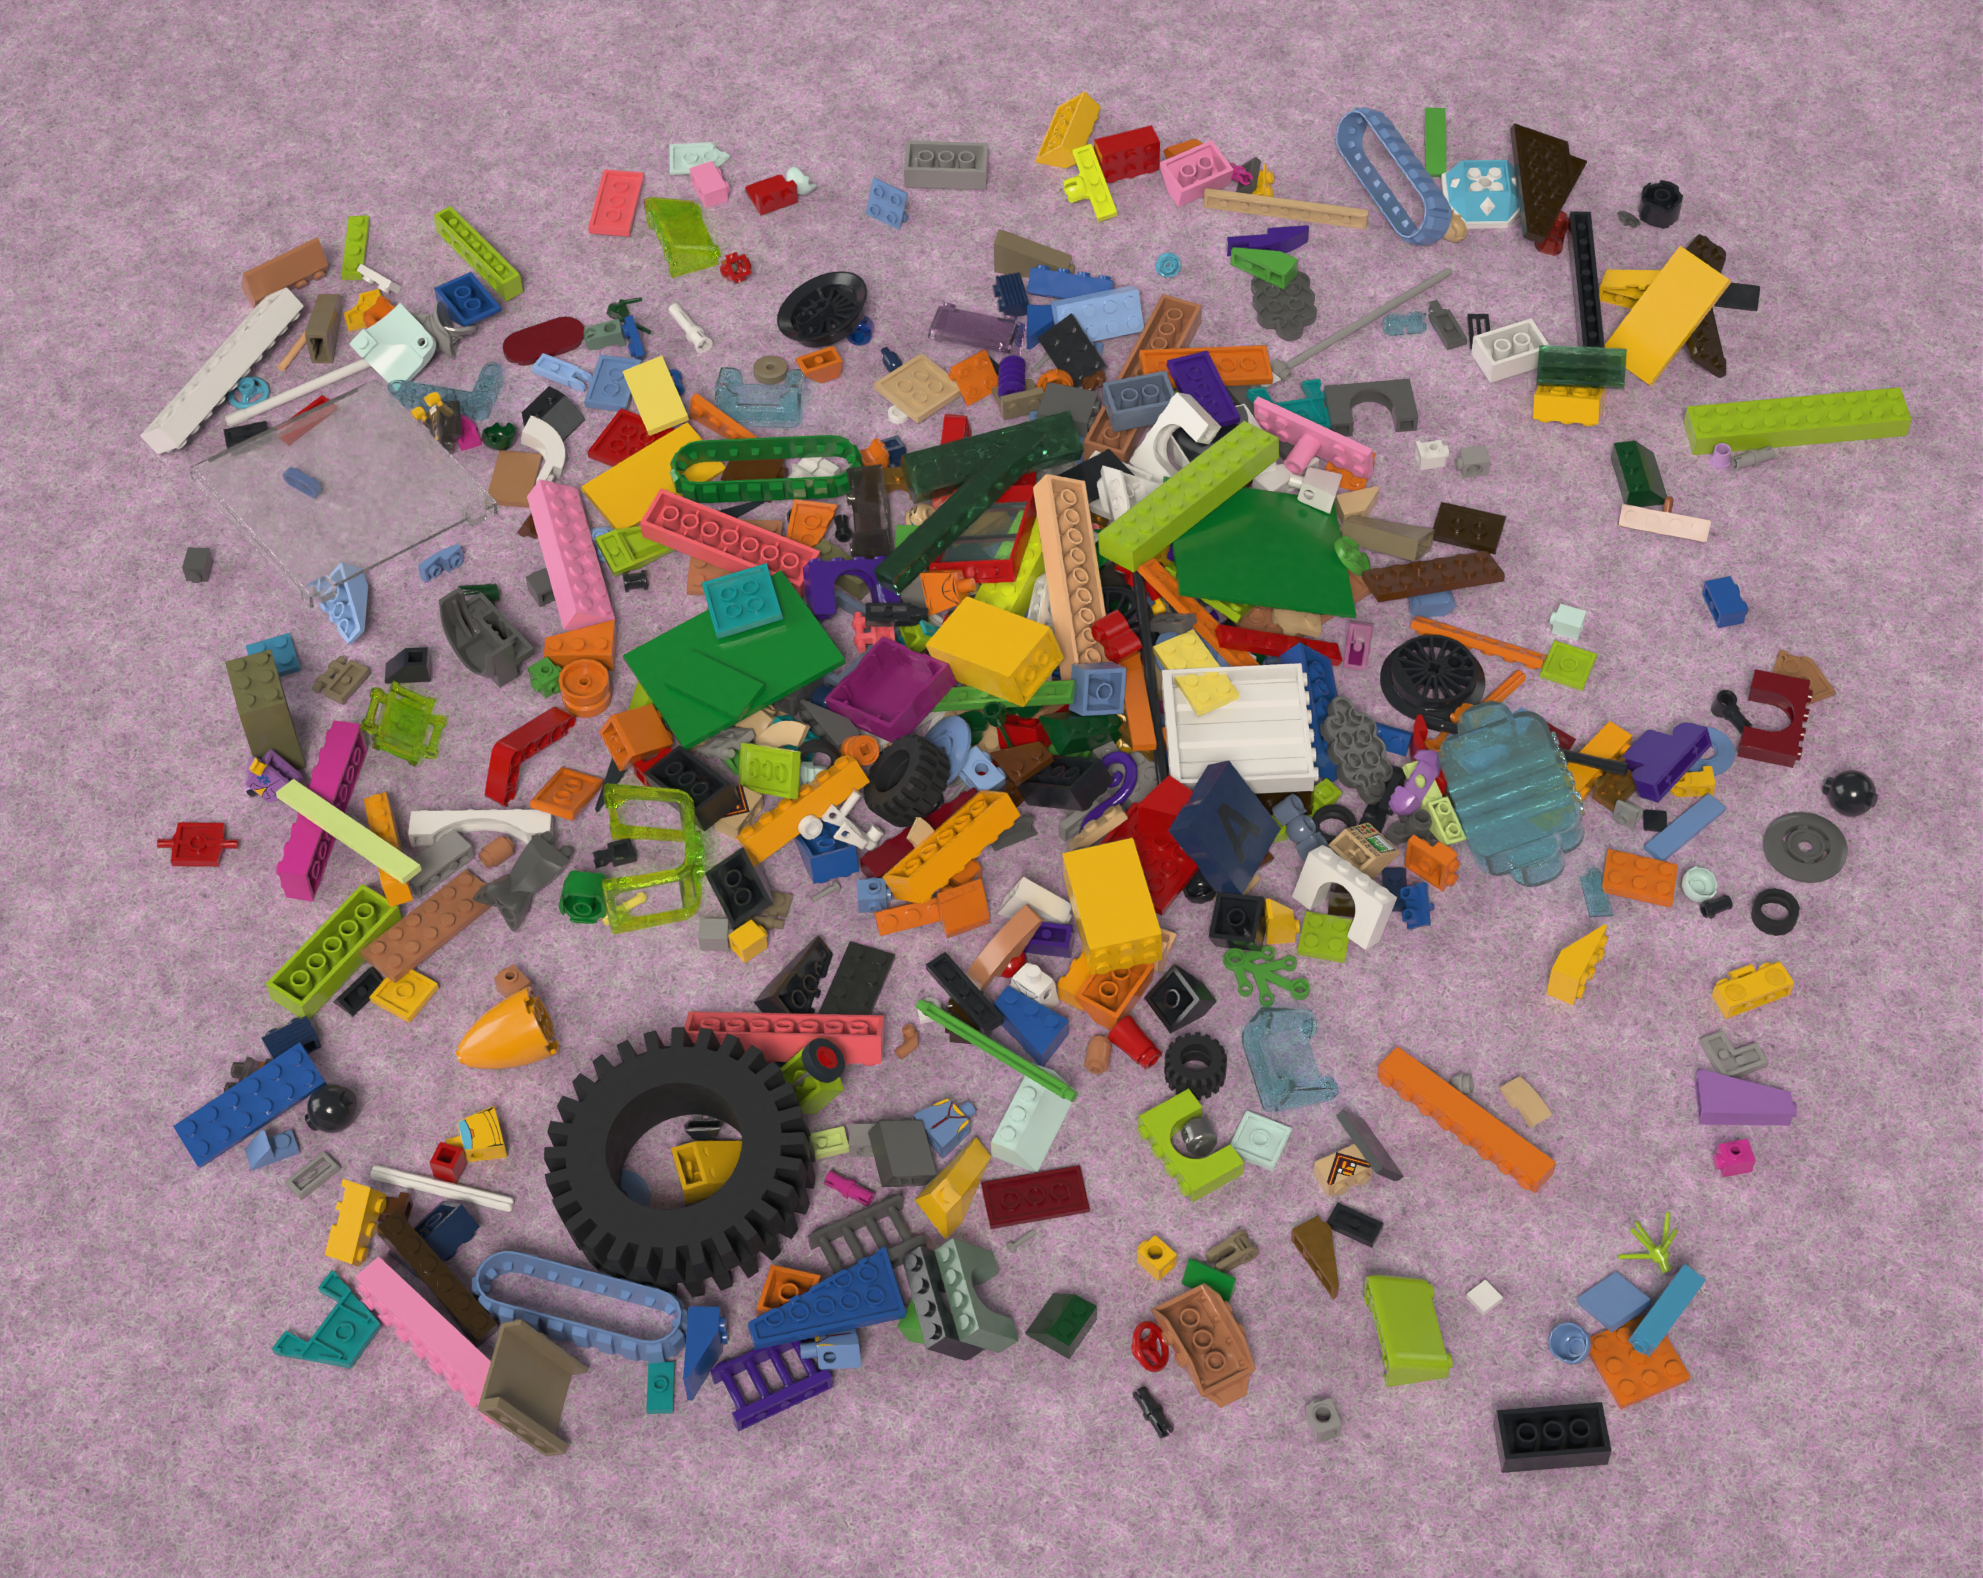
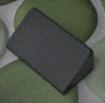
M1730 283L1715 303V307L1757 312L1760 286Z
M370 967L337 997L333 1003L353 1017L370 1001L369 997L383 982V979Z

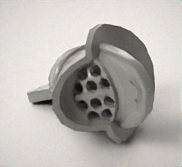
M441 301L434 304L432 315L411 313L435 338V351L438 353L443 352L452 359L456 357L460 339L464 338L463 335H472L476 332L475 326L454 328L448 311Z

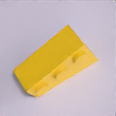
M1606 269L1599 288L1600 301L1632 309L1661 270Z

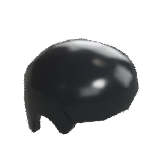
M1200 869L1183 889L1185 898L1194 904H1204L1212 901L1217 894L1202 875Z

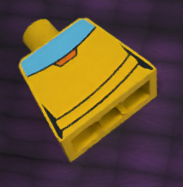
M494 1106L459 1120L457 1126L460 1135L445 1139L447 1144L464 1150L467 1162L507 1157Z

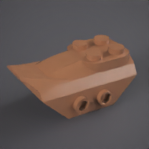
M1204 1283L1150 1309L1163 1331L1161 1334L1167 1346H1172L1178 1366L1185 1368L1201 1397L1212 1400L1222 1408L1247 1395L1248 1382L1256 1368L1245 1339L1246 1333L1241 1323H1236L1230 1304L1227 1301H1223L1216 1291Z

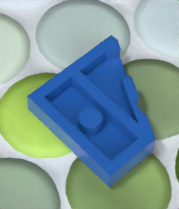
M633 315L624 317V325H621L624 337L627 338L629 343V354L631 357L643 361L645 360V352Z

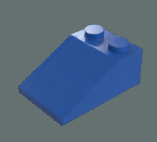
M472 272L434 288L436 301H441L445 305L450 320L463 327H467L502 311L500 305Z
M822 821L823 829L816 838L808 840L801 834L794 838L807 873L814 884L826 883L830 879L848 877L852 873L859 872L855 845L834 839L833 837L840 826ZM843 831L841 835L847 836V833Z
M689 1306L683 1372L687 1400L695 1398L710 1374V1370L713 1369L720 1358L723 1344H728L726 1317H722L720 1307Z

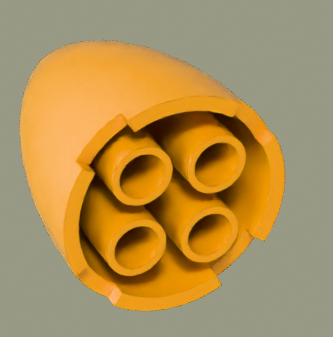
M528 986L503 999L485 1012L472 1025L458 1044V1050L456 1051V1056L461 1064L465 1063L467 1067L478 1069H507L536 1063L559 1054L560 1046L558 1041H552V1037H554L552 1028L554 1026L540 997H533L531 994L533 992L532 987Z

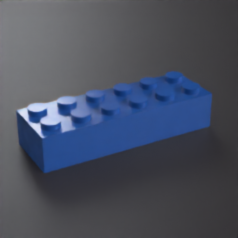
M1299 642L1280 655L1281 664L1301 663L1302 673H1307V686L1304 687V690L1309 691V705H1306L1307 710H1311L1312 723L1309 724V729L1314 731V743H1311V748L1316 749V762H1313V767H1318V777L1327 778L1334 782L1338 779L1336 773L1337 765L1328 757L1327 747L1329 743L1324 740L1320 731L1321 723L1329 717L1327 712L1328 703L1338 696L1331 659Z

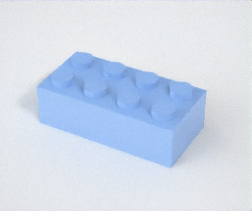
M1133 285L1051 302L1054 325L1072 313L1092 342L1142 332L1144 329L1139 290Z

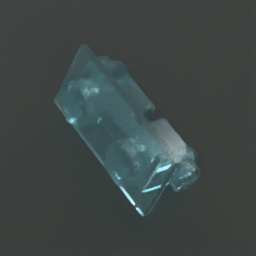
M1414 311L1407 315H1399L1397 313L1387 315L1381 323L1382 326L1386 325L1383 327L1384 335H1404L1403 327H1407L1408 335L1423 333V331L1427 330L1426 322L1422 323L1426 313Z
M1592 868L1587 876L1580 877L1589 917L1613 916L1608 893H1604L1603 888H1601L1602 872L1598 868Z

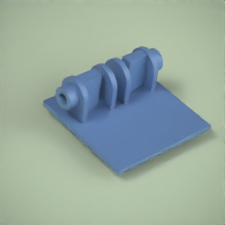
M874 177L866 214L900 230L902 222L906 223L909 219V215L904 211L908 193Z

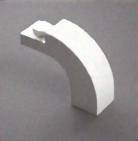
M530 416L522 431L521 444L537 450L545 460L536 483L539 479L553 482L554 478L560 479L563 473L565 461L563 441L556 430L548 423Z

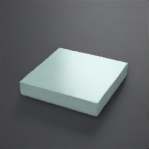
M1246 1110L1230 1144L1241 1159L1274 1171L1293 1128Z

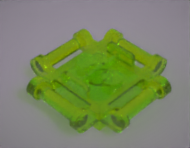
M396 681L391 683L387 694L383 689L373 687L369 695L371 700L366 717L360 725L363 731L373 735L372 749L377 751L383 750L408 761V764L414 767L417 765L420 756L427 759H436L439 752L437 747L442 729L446 727L447 723L445 716L431 713L436 699L430 696L427 698L400 686V683ZM396 694L402 696V698H396ZM382 703L377 723L375 724L374 719L378 705ZM430 724L434 726L429 745L424 746L422 745L427 726Z

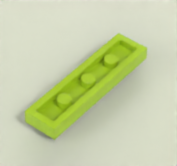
M369 215L348 217L341 273L342 280H363L364 275L358 272L357 269L360 264L365 265L370 226Z

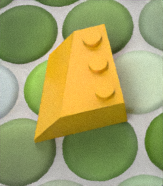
M1602 377L1601 382H1591L1590 378H1581V380L1571 382L1569 379H1541L1534 394L1533 419H1538L1544 423L1560 421L1562 424L1582 423L1584 426L1598 425L1605 407L1609 377Z

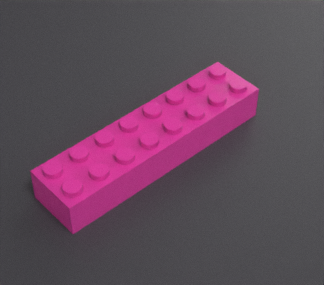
M334 720L331 729H328L326 732L325 745L320 748L318 764L313 767L312 780L306 788L343 813H346L368 749L361 724ZM299 812L296 823H293L291 827L290 840L284 845V856L282 861H279L277 864L276 873L280 877L281 888L284 889L286 898L314 901L336 838Z

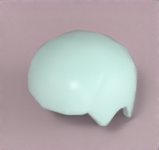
M791 167L787 171L786 180H794L797 186V195H808L817 188L815 183L811 184L809 182V176H804L797 167Z
M1695 866L1688 870L1682 878L1681 887L1684 895L1694 902L1710 900L1717 893L1716 878L1706 868Z

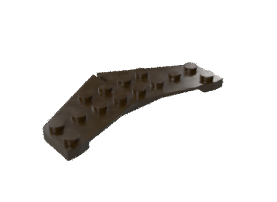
M1698 234L1684 247V249L1719 273L1722 272L1726 260V251L1721 246L1710 241L1707 236ZM1712 307L1688 338L1686 344L1691 357L1697 364L1716 377L1722 378L1726 375L1727 362L1723 355Z

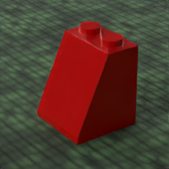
M1167 776L1138 803L1137 832L1141 835L1177 843L1168 830L1182 807L1189 801L1193 791L1172 776Z

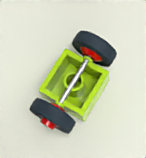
M823 1038L812 1040L780 1068L786 1083L790 1082L803 1114H817L844 1091L840 1076L845 1070V1060L839 1048L829 1040Z

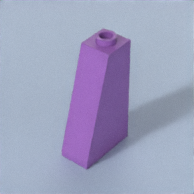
M1698 1069L1695 1090L1699 1124L1790 1126L1792 1118L1796 1117L1797 1105L1796 1102H1792L1791 1092L1707 1070Z

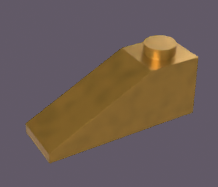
M1317 1215L1293 1228L1291 1241L1332 1299L1338 1297L1339 1282L1332 1238L1333 1232L1329 1224L1323 1222Z

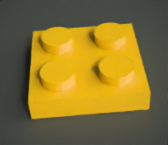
M412 969L396 983L386 977L369 998L371 1003L410 1024L436 993L439 986L435 981Z

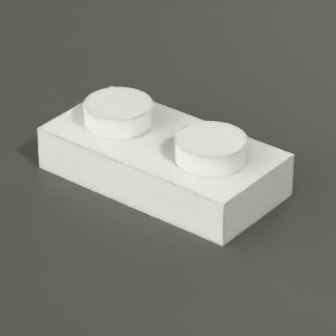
M360 264L357 269L358 272L364 275L362 279L371 284L377 282L379 284L377 288L388 294L390 290L398 293L401 289L400 285L363 264Z

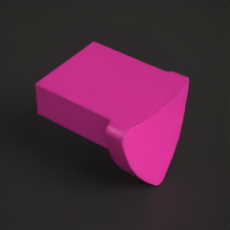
M463 414L456 418L451 431L461 451L482 445L476 424L472 419Z

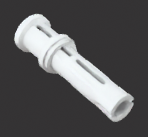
M672 304L668 309V313L684 330L686 339L695 345V350L699 354L710 350L713 341L704 335V330L692 322L679 304Z

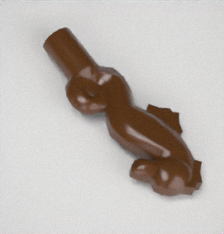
M1103 370L1097 371L1092 376L1083 378V389L1094 391L1097 384L1099 388H1102L1103 383L1106 382L1105 372Z

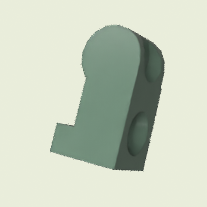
M620 319L595 324L584 330L585 344L589 350H599L615 344L618 347L626 346Z

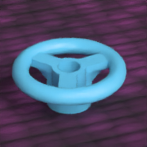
M250 376L238 379L237 387L231 392H227V399L232 406L238 409H245L268 399L270 389L264 380ZM236 389L242 394L241 402L234 399L233 394ZM263 393L257 401L249 403V400L256 394Z

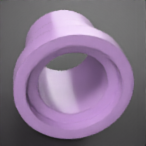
M1719 443L1715 446L1713 453L1709 457L1711 466L1716 469H1726L1730 466V446L1725 443Z

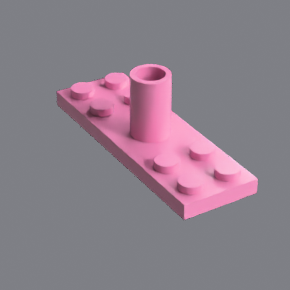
M1257 397L1254 401L1255 419L1262 430L1279 437V440L1294 445L1284 460V466L1290 472L1301 475L1316 455L1333 463L1337 468H1344L1352 472L1357 477L1369 480L1373 475V451L1371 448L1265 399Z

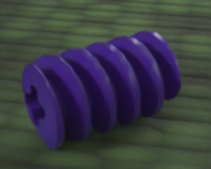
M1015 355L1007 356L1000 361L998 377L999 398L1000 396L1025 391L1026 361L1022 357Z

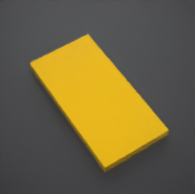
M1679 246L1606 342L1605 354L1652 386L1721 297L1731 281Z
M687 422L582 485L581 491L613 529L636 527L640 525L660 488L684 497L682 494L677 493L670 476V462L674 454L681 447L689 442L702 439ZM721 461L702 462L687 468L683 475L689 481L708 482L723 474L726 467Z

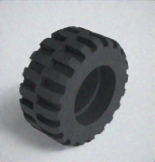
M916 734L901 736V739L894 740L893 744L888 745L881 755L879 754L876 759L877 761L869 770V776H867L870 782L866 784L863 790L865 803L872 812L895 827H908L913 825L916 817L924 819L926 814L935 808L936 802H939L942 798L941 794L946 790V783L950 778L948 757L942 750L922 736Z

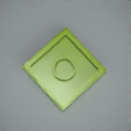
M1554 640L1539 677L1583 691L1598 654Z

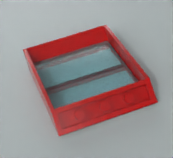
M1036 484L954 489L929 561V570H961L964 579L974 578L976 584L1015 582L1037 515L1033 487Z

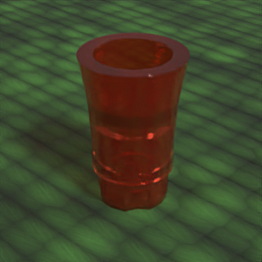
M1560 211L1543 243L1535 242V247L1540 253L1556 256L1562 252L1569 220L1565 212Z

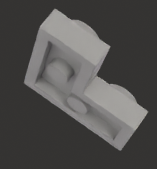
M1724 1031L1703 1037L1700 1040L1701 1047L1719 1074L1738 1078L1768 1066L1769 1062L1757 1042L1734 1050Z

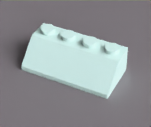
M1032 1063L1065 1084H1068L1055 1071ZM1025 1076L991 1141V1156L1037 1173L1073 1102L1066 1098L1062 1099Z

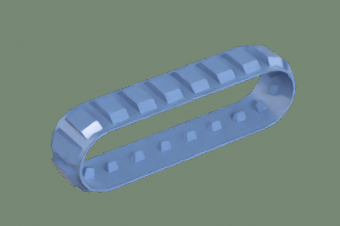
M1362 107L1355 108L1346 113L1337 127L1336 145L1347 164L1363 184L1378 208H1380L1395 232L1401 236L1402 240L1415 245H1432L1446 234L1451 222L1452 215L1449 202L1430 174L1425 170L1422 163L1414 155L1409 145L1406 144L1401 134L1396 130L1389 118L1385 117L1383 112L1377 109ZM1368 124L1424 202L1425 215L1419 229L1365 155L1362 139Z
M502 1251L487 1257L477 1267V1276L472 1278L473 1297L494 1321L501 1322V1325L516 1319L525 1320L533 1329L549 1335L551 1339L562 1342L566 1340L572 1341L574 1345L588 1349L594 1347L598 1348L599 1352L610 1355L617 1353L621 1354L625 1359L636 1362L639 1360L648 1361L649 1364L664 1362L672 1356L676 1357L686 1346L688 1312L683 1309L682 1300L673 1293H667L658 1287L647 1284L641 1285L632 1280L618 1279L598 1271L595 1273L579 1266H569L560 1261L539 1258L537 1255L514 1251ZM521 1273L661 1310L669 1316L673 1315L676 1319L672 1320L673 1331L664 1338L654 1341L641 1340L498 1302L486 1295L490 1294L489 1284L500 1275Z

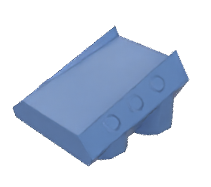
M1451 590L1408 597L1409 613L1413 616L1419 615L1426 618L1446 616L1457 606Z

